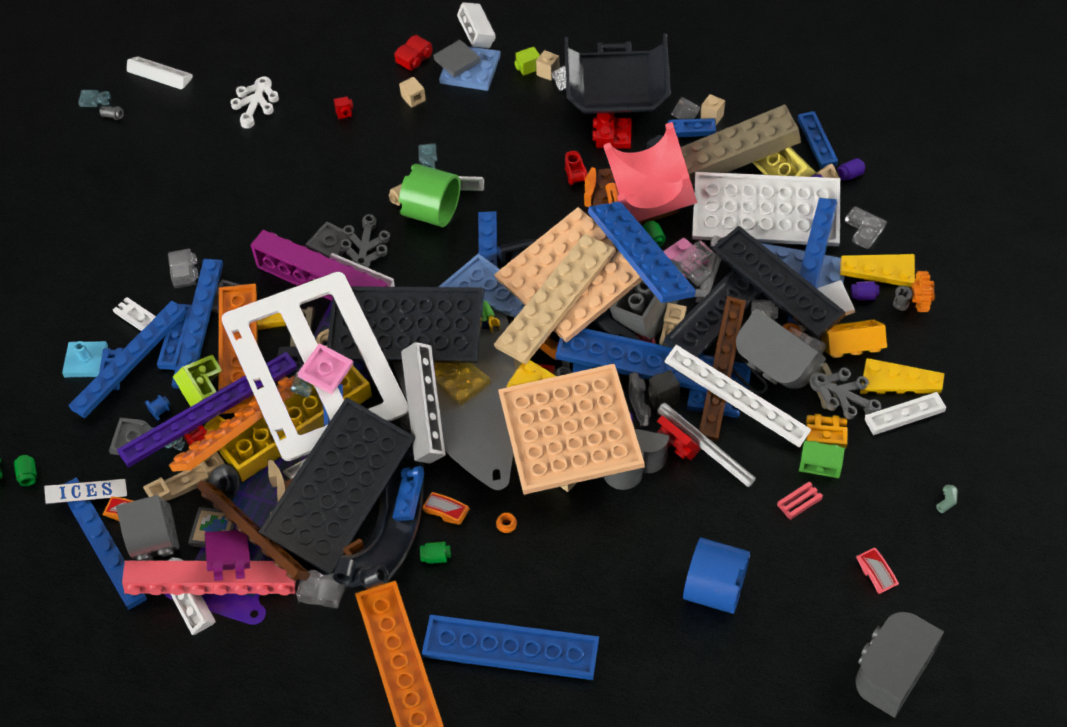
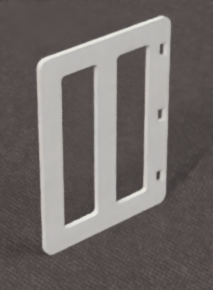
M341 272L329 274L231 310L222 316L223 326L281 457L286 461H292L309 454L328 425L303 435L297 434L250 330L249 324L257 320L280 313L305 364L318 344L302 313L300 305L328 294L333 295L384 401L382 404L368 410L389 422L408 413V403L345 275ZM239 331L242 338L236 341L233 333ZM261 380L264 387L258 390L254 381ZM315 386L331 420L344 401L338 387L333 394H330ZM283 430L286 438L280 441L277 432Z

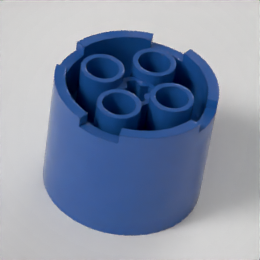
M700 537L689 568L683 599L734 614L746 576L750 552Z

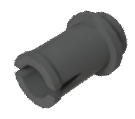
M102 106V109H100L102 117H112L115 120L121 119L124 114L123 109L118 106L115 108Z

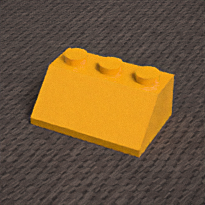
M876 320L837 324L821 337L825 352L834 358L843 357L844 353L859 355L862 354V351L879 352L881 348H887L885 325Z

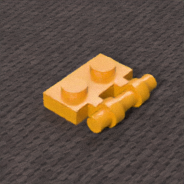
M815 414V416L807 415L806 423H814V425L807 424L811 431L807 435L806 441L847 447V427H839V425L847 426V418H839L837 415H833V417L821 416V414Z

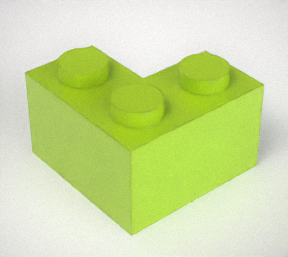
M210 355L183 366L173 378L189 405L193 406L216 393L210 381L222 370L214 356Z

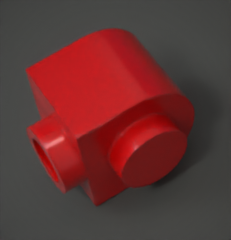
M347 96L334 99L338 119L351 117V109H353L352 100L348 99Z

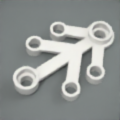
M267 77L258 78L255 84L247 88L240 86L236 89L237 96L243 99H232V108L237 110L250 103L246 113H243L240 117L243 128L254 126L253 114L258 103L263 108L265 114H271L274 111L272 104L267 103L262 96L263 92H265L270 102H277L279 100L278 93L271 89L272 83ZM256 91L254 94L246 97L247 94Z

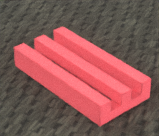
M809 481L778 501L777 506L791 520L822 500L823 495L821 493L818 494L817 489L813 488L812 483ZM812 495L814 496L813 498H811L810 500H808L807 502H805L804 504H802L801 506H799V507L796 508L795 510H793V511H791V512L789 511L790 509H792V508L795 507L796 505H799L800 503H802L805 499L809 498V497L812 496Z

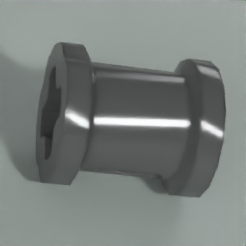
M900 286L896 289V297L893 301L895 309L901 311L908 309L910 305L909 300L913 294L909 287Z

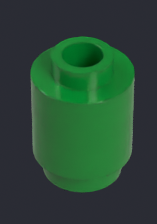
M655 221L646 222L643 228L656 244L661 247L666 237L660 225Z
M28 455L18 457L14 461L16 480L22 486L34 484L37 478L34 458Z
M433 542L421 545V562H426L427 564L447 562V558H451L450 545L446 546V542Z

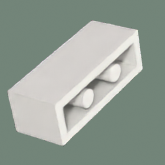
M463 2L457 16L472 47L490 48L495 40V33L481 5Z

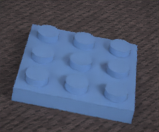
M469 47L480 57L481 62L455 78L443 68L439 78L441 84L488 91L500 59V51Z

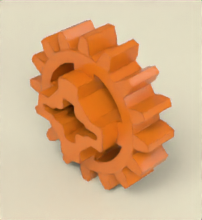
M917 271L915 281L911 284L913 292L912 302H916L918 312H928L931 302L935 299L934 282L930 281L929 272Z

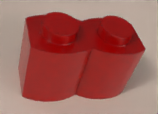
M418 35L412 36L406 44L402 45L395 52L396 62L410 71L419 67L421 61L431 56V43Z

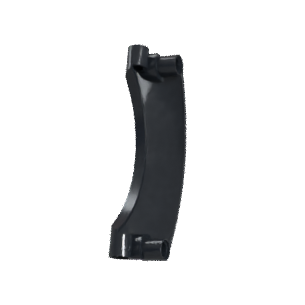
M413 443L379 496L377 523L370 540L357 553L339 556L333 574L335 582L351 588L362 585L366 589L385 584L397 571L408 554L421 518L424 477L414 520L396 521L392 517L402 480L401 470L403 468L413 469L418 466L424 469V462H418L414 459Z

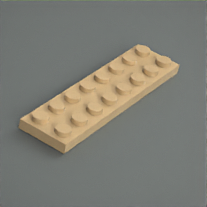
M584 234L494 343L495 348L527 364L616 253L615 248Z

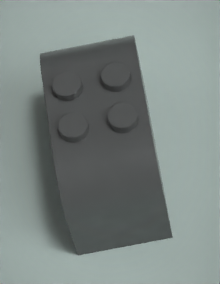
M670 259L682 273L680 262ZM642 280L614 303L610 310L613 320L619 322L625 329L653 339L664 325L668 303L677 304L679 300L661 303Z
M757 308L741 328L736 338L737 350L748 360V366L760 374L763 372L762 376L775 385L779 382L790 389H799L810 382V377L819 370L826 360L819 352Z
M155 495L116 506L125 546L131 558L138 561L154 560L153 556L161 555L166 557L173 555L175 550H179V540L171 506L162 497Z
M899 612L891 615L885 621L882 628L880 626L876 628L872 635L873 639L865 645L861 652L862 656L858 662L860 668L856 677V688L862 698L895 718L936 652L944 631L908 612Z

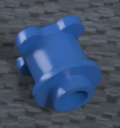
M160 395L151 403L148 400L145 401L148 410L157 421L160 420V414L170 411L169 406H171L169 400L165 396L161 397Z

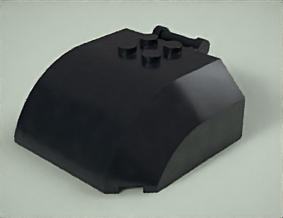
M663 33L662 45L650 51H631V41L620 44H602V42H598L597 52L578 53L568 48V37H564L566 97L584 114L654 112L670 96L667 33ZM613 50H626L625 52H603Z

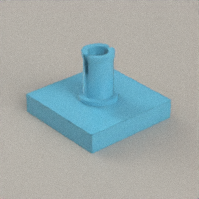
M106 341L69 342L62 372L63 376L97 377L100 371L103 349L108 347Z

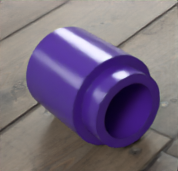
M858 158L848 161L838 168V175L843 181L854 179L865 172V164Z
M874 281L851 284L852 299H857V301L875 300L876 296H879V285H875Z

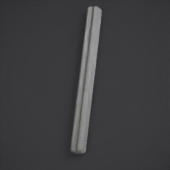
M663 403L658 408L659 414L663 415L741 482L748 487L753 484L756 478L670 406Z

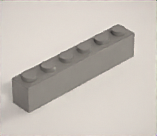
M415 342L401 351L411 435L415 436L412 442L414 459L418 462L432 463L445 456L431 345Z

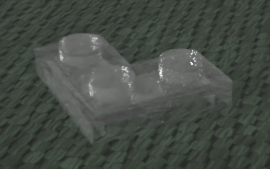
M856 206L853 207L845 219L846 223L859 229L853 236L852 242L867 249L870 248L887 223V221Z
M701 240L673 259L680 262L682 273L697 286L712 276V272L702 262L710 258L713 251Z
M637 372L629 374V398L640 425L643 427L649 425V417L652 414L649 405H645L643 390L646 389L644 380L640 379Z

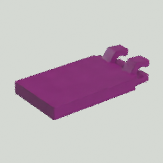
M239 530L205 532L207 571H214V581L223 580V570H235L236 579H245L244 570L250 569L247 534Z

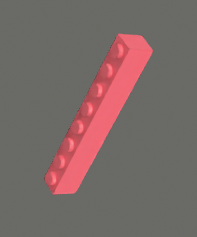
M125 561L122 584L124 594L288 595L295 594L296 581L290 579L286 575L287 571L277 567L273 563L274 561H250V569L244 570L245 579H236L235 570H223V580L214 581V571H207L206 561Z

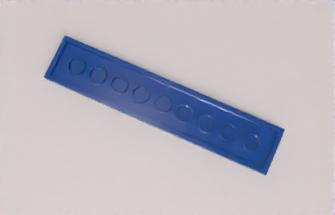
M586 328L567 343L561 337L559 339L555 359L594 368L615 364L617 373L707 393L706 388L665 363L666 358L673 350L672 347ZM702 355L699 358L712 367L714 357ZM734 361L733 368L749 384L750 368L744 363ZM732 371L730 379L748 389Z

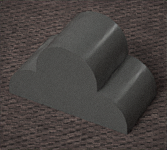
M634 429L645 467L604 476L605 481L613 488L626 490L635 487L641 481L643 473H654L662 469L668 458L669 435Z

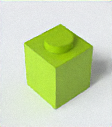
M535 47L516 53L515 66L517 70L522 72L523 76L537 71L536 60L540 55Z

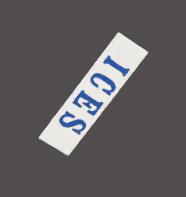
M125 479L44 486L46 504L111 498V496H127Z

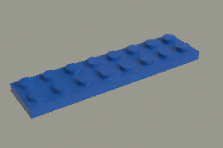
M614 202L589 207V215L661 303L695 297L696 290L622 203Z
M430 615L422 657L593 680L599 637Z

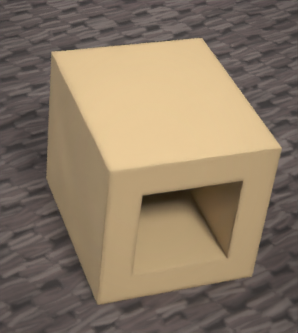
M544 50L536 60L537 75L552 81L559 72V56Z
M414 77L399 84L401 96L411 108L426 101L425 90Z
M710 94L702 104L701 119L715 118L716 126L724 115L725 100Z

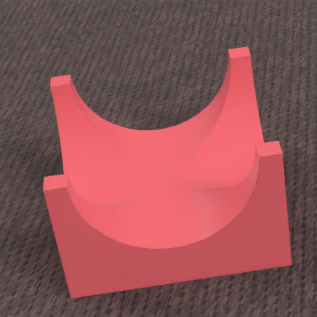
M672 122L665 124L666 131L663 138L647 150L625 153L616 150L610 143L603 145L617 186L618 201L629 210L638 222L697 203Z

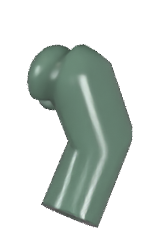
M945 485L943 488L945 500L936 505L941 513H944L957 503L958 490L953 485Z

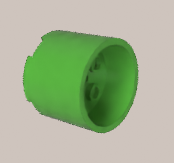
M420 164L412 165V172L409 176H405L400 190L399 202L402 203L400 214L445 227L452 219L460 195L459 176Z

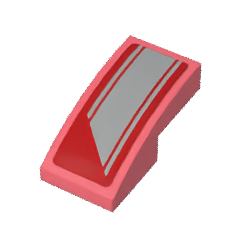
M876 548L856 556L865 576L869 575L878 594L899 584L892 570Z

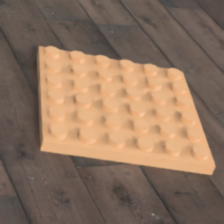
M576 208L494 274L497 281L526 305L584 234L614 247L616 251L614 256L553 330L566 343L642 281L641 277L597 223L580 208Z
M615 364L498 389L523 494L645 467Z

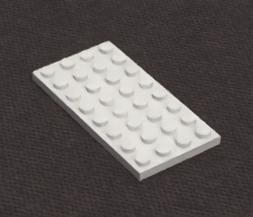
M695 172L694 193L697 203L694 204L692 239L712 240L714 235L723 239L737 226H740L761 243L807 245L818 199L828 198L837 199L838 204L827 246H839L840 178Z

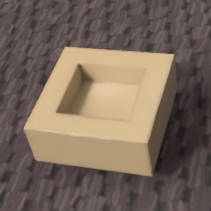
M829 164L816 172V175L820 174L823 178H839L833 164Z

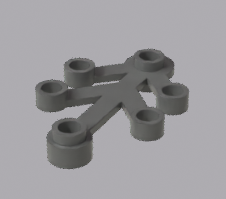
M371 214L365 215L362 219V227L364 228L362 241L354 234V228L348 225L343 228V235L351 241L344 239L340 243V249L349 255L352 262L367 268L370 267V262L387 255V247L380 244L387 243L390 240V233L388 231H381L379 237L369 242L371 230L376 228V218ZM351 242L360 250L359 255L351 248ZM377 247L376 252L366 256L369 250Z
M841 368L838 373L827 376L823 373H814L810 377L811 388L822 394L826 402V408L834 411L840 403L844 411L843 414L847 419H853L857 414V409L854 406H850L848 400L863 406L866 415L882 409L881 403L878 400H867L850 392L857 389L864 390L869 384L866 377L860 376L854 382L839 386L832 383L839 380L847 381L851 375L847 368ZM829 391L835 393L837 399L835 397H831Z

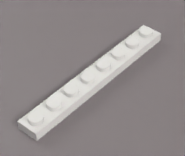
M675 345L665 360L666 364L798 447L802 445L811 431L807 426L678 345Z

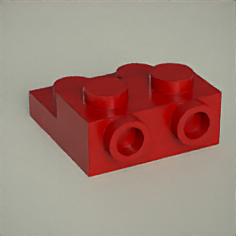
M614 113L597 114V118H594L593 128H597V130H593V141H596V148H604L603 145L608 143L614 148H631V118H614Z
M662 415L657 420L662 425L657 433L669 435L668 447L672 444L676 448L674 452L682 459L687 457L692 461L701 448Z

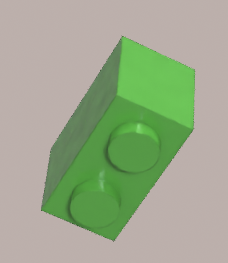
M804 441L799 471L839 478L845 448L833 444H821L816 441Z

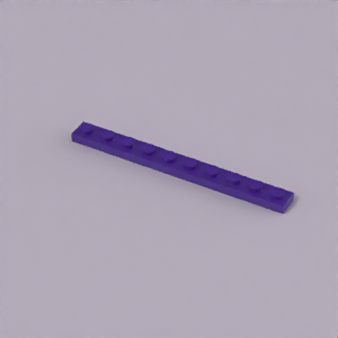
M287 352L266 363L274 382L297 370V364ZM246 375L118 448V454L129 468L254 395ZM261 380L254 381L258 390L264 387Z

